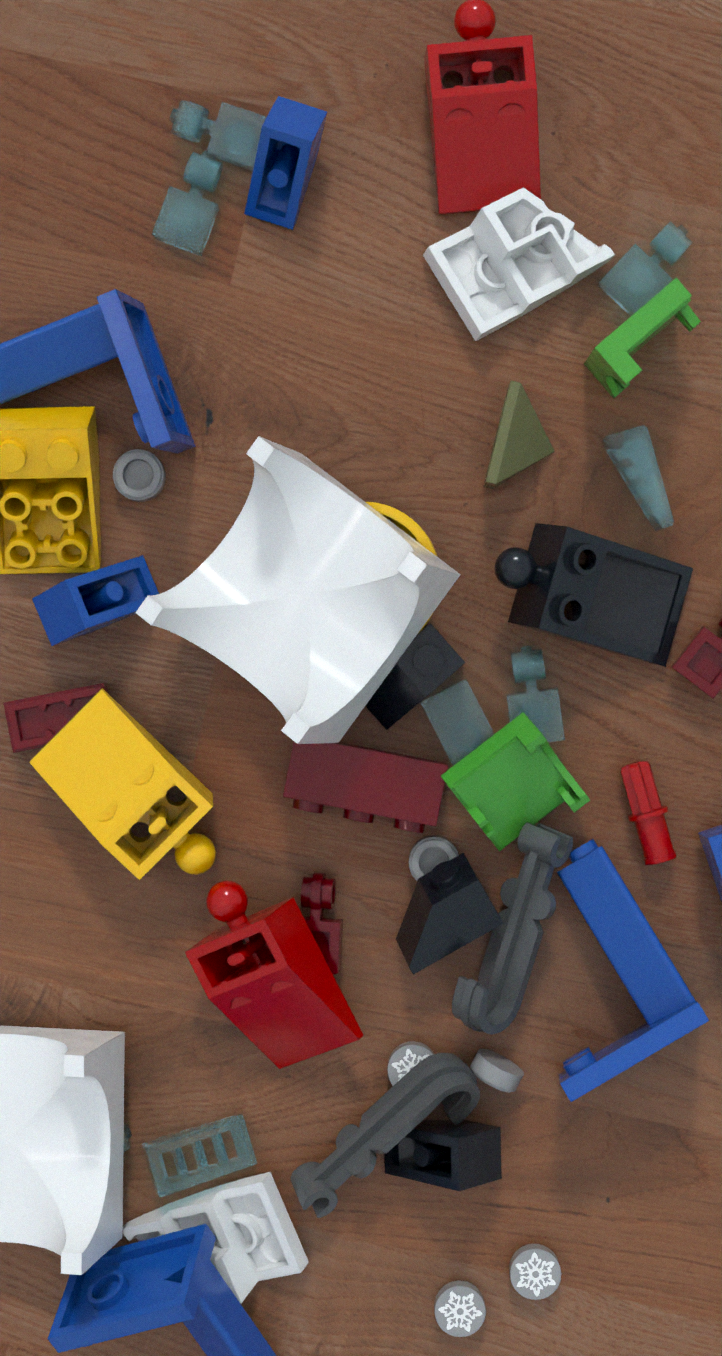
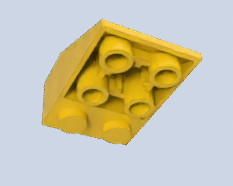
M95 406L0 408V574L88 573L101 569L100 467Z

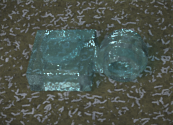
M180 101L178 109H172L169 121L173 123L171 132L174 135L192 142H200L202 134H209L211 138L206 151L207 156L253 171L261 128L266 116L225 102L221 104L216 121L208 119L210 112L208 109L189 101Z
M203 151L202 154L196 152L191 154L183 177L184 182L191 184L190 192L187 193L169 186L152 232L154 239L202 256L219 211L218 204L202 198L205 190L215 191L221 177L223 163L215 160V154L208 151Z
M670 221L649 244L656 251L651 258L635 244L600 280L598 286L632 316L672 281V278L659 264L665 259L672 266L693 243L686 236L689 231L683 225L677 228Z
M531 645L520 646V652L511 653L514 682H525L526 692L506 694L509 720L511 722L524 712L544 735L547 742L565 740L558 688L537 690L536 680L546 679L542 649L531 650Z

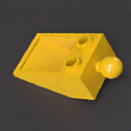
M103 688L30 760L29 763L99 843L137 879L140 880L172 847L175 849L176 863L184 872L194 875L202 874L212 867L216 858L213 842L205 835L198 833L189 834L188 831L213 807V793ZM177 786L186 795L185 799L180 802L170 800L167 796V791L171 787ZM138 822L146 823L149 826L148 831L150 834L139 838L132 833V826Z

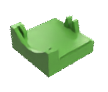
M677 277L600 342L585 361L584 365L613 399L630 385V381L642 371L631 356L676 318L689 332L701 322L688 305L692 295Z
M524 712L441 775L451 791L499 851L519 837L520 831L526 822L532 825L536 824L564 801L574 813L590 801L589 797L552 750L544 735Z

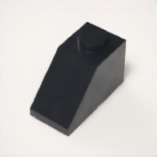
M430 623L414 638L368 701L366 707L387 730L425 699L465 662Z
M464 853L451 860L439 863L432 871L423 875L417 881L396 937L397 943L413 975L504 924Z
M423 1120L387 1154H384L385 1174L456 1191L466 1190L502 1179L501 1127L463 1120L458 1125L454 1124L452 1120Z

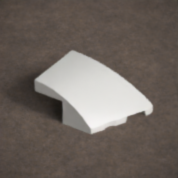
M523 187L481 208L469 227L429 246L423 257L472 337L477 341L573 286L608 263L615 254L607 245L604 244L598 247L575 231L574 222L561 213L549 210L544 201Z
M271 1172L242 1178L192 1194L128 1221L123 1226V1235L129 1241L134 1238L143 1241L207 1224L216 1237L210 1260L241 1304L258 1281L299 1274L309 1263Z

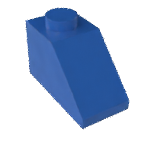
M277 97L261 128L245 215L293 230L318 156L327 111L284 97Z
M142 555L66 579L32 598L51 646L135 615L147 595H157L159 592Z

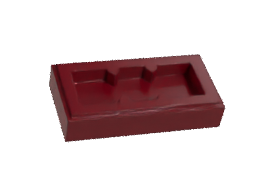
M100 683L4 702L3 705L13 753L44 747L101 688L108 693L107 684Z

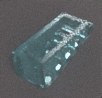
M642 425L605 436L602 440L603 448L651 526L654 527L656 532L673 526L674 519L648 428Z
M243 1114L227 1117L141 1144L152 1183L159 1198L257 1164ZM229 1130L238 1156L232 1159H228L221 1133ZM209 1137L211 1138L218 1162L212 1165L208 1164L201 1141ZM188 1144L191 1145L198 1168L188 1171L182 1147ZM171 1151L177 1175L168 1177L162 1153Z

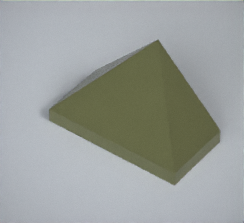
M512 380L507 388L483 487L494 489L555 452L522 384Z

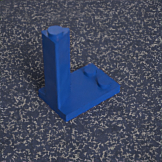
M114 289L97 296L99 304L0 343V404L119 358L138 412L133 413V422L141 440L144 443L149 442L151 448L176 454L196 447L144 303Z
M594 839L571 851L569 859L572 864L558 871L557 874L647 1023L594 1054L587 1047L562 1062L565 1071L558 1075L559 1082L570 1102L709 1021L698 1001L692 996L602 846L598 847Z
M207 1224L110 1249L84 1274H70L48 1336L52 1346L58 1353L183 1322L207 1356H277L210 1259L216 1237Z

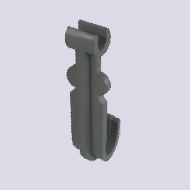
M526 822L522 827L518 837V849L525 856L518 878L507 879L500 891L501 900L508 907L498 913L504 924L492 930L478 981L460 976L454 991L452 1013L466 1027L493 1035L502 1032L515 1019L520 1009L544 933L539 920L549 919L556 910L555 897L548 890L554 868L562 866L569 858L573 847V837L541 823L535 826Z
M452 1053L430 1055L414 1066L362 1115L359 1127L354 1124L343 1127L336 1138L337 1149L322 1163H304L291 1174L290 1181L303 1210L312 1205L317 1218L331 1213L338 1203L335 1190L352 1175L360 1179L370 1175L376 1165V1154H387L441 1102L447 1117L456 1125L461 1123L477 1106L480 1099L477 1079L469 1066L460 1057Z

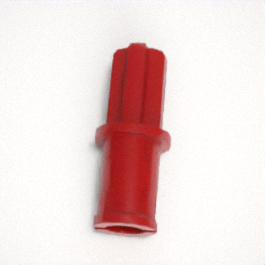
M637 761L623 766L620 773L632 812L627 817L629 822L635 823L645 858V865L659 864L676 858V851L673 849L664 815L668 812V807L661 805L650 763L648 761Z

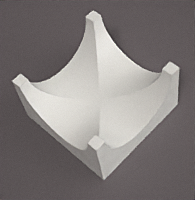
M258 436L246 453L252 458L254 463L253 484L246 503L228 534L202 565L185 580L163 593L147 595L136 611V614L151 626L168 630L194 643L249 681L280 711L286 721L281 731L297 744L339 743L461 574L303 454Z
M0 1026V1242L27 1244L53 1251L61 1256V1274L82 1275L121 1240L123 1234L125 1032Z

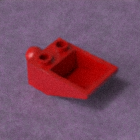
M467 0L458 7L455 13V29L458 35L466 41L431 44L426 47L424 64L439 215L480 211L481 208L523 187L541 199L538 101L532 35L487 39L495 28L496 17L492 7L483 0ZM499 70H505L510 73L512 80L497 84L494 80V74ZM448 75H454L460 79L462 86L456 85L454 88L445 89L442 80Z
M226 880L216 883L209 890L206 898L209 913L216 920L226 922L227 925L214 930L188 949L185 954L208 999L279 1069L355 1042L364 1036L294 897L246 916L245 911L248 906V897L240 884Z

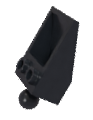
M535 523L528 551L519 547L504 550L497 557L494 570L498 581L502 585L510 589H517L508 620L509 623L666 667L693 568L567 526Z

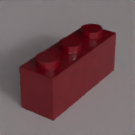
M293 741L283 797L294 799L292 808L323 813L324 805L343 808V818L373 823L374 815L395 819L394 828L424 833L425 825L437 826L445 784L441 775L447 771L448 764L342 742L297 744Z

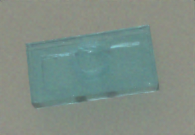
M467 679L420 702L453 766L494 735Z

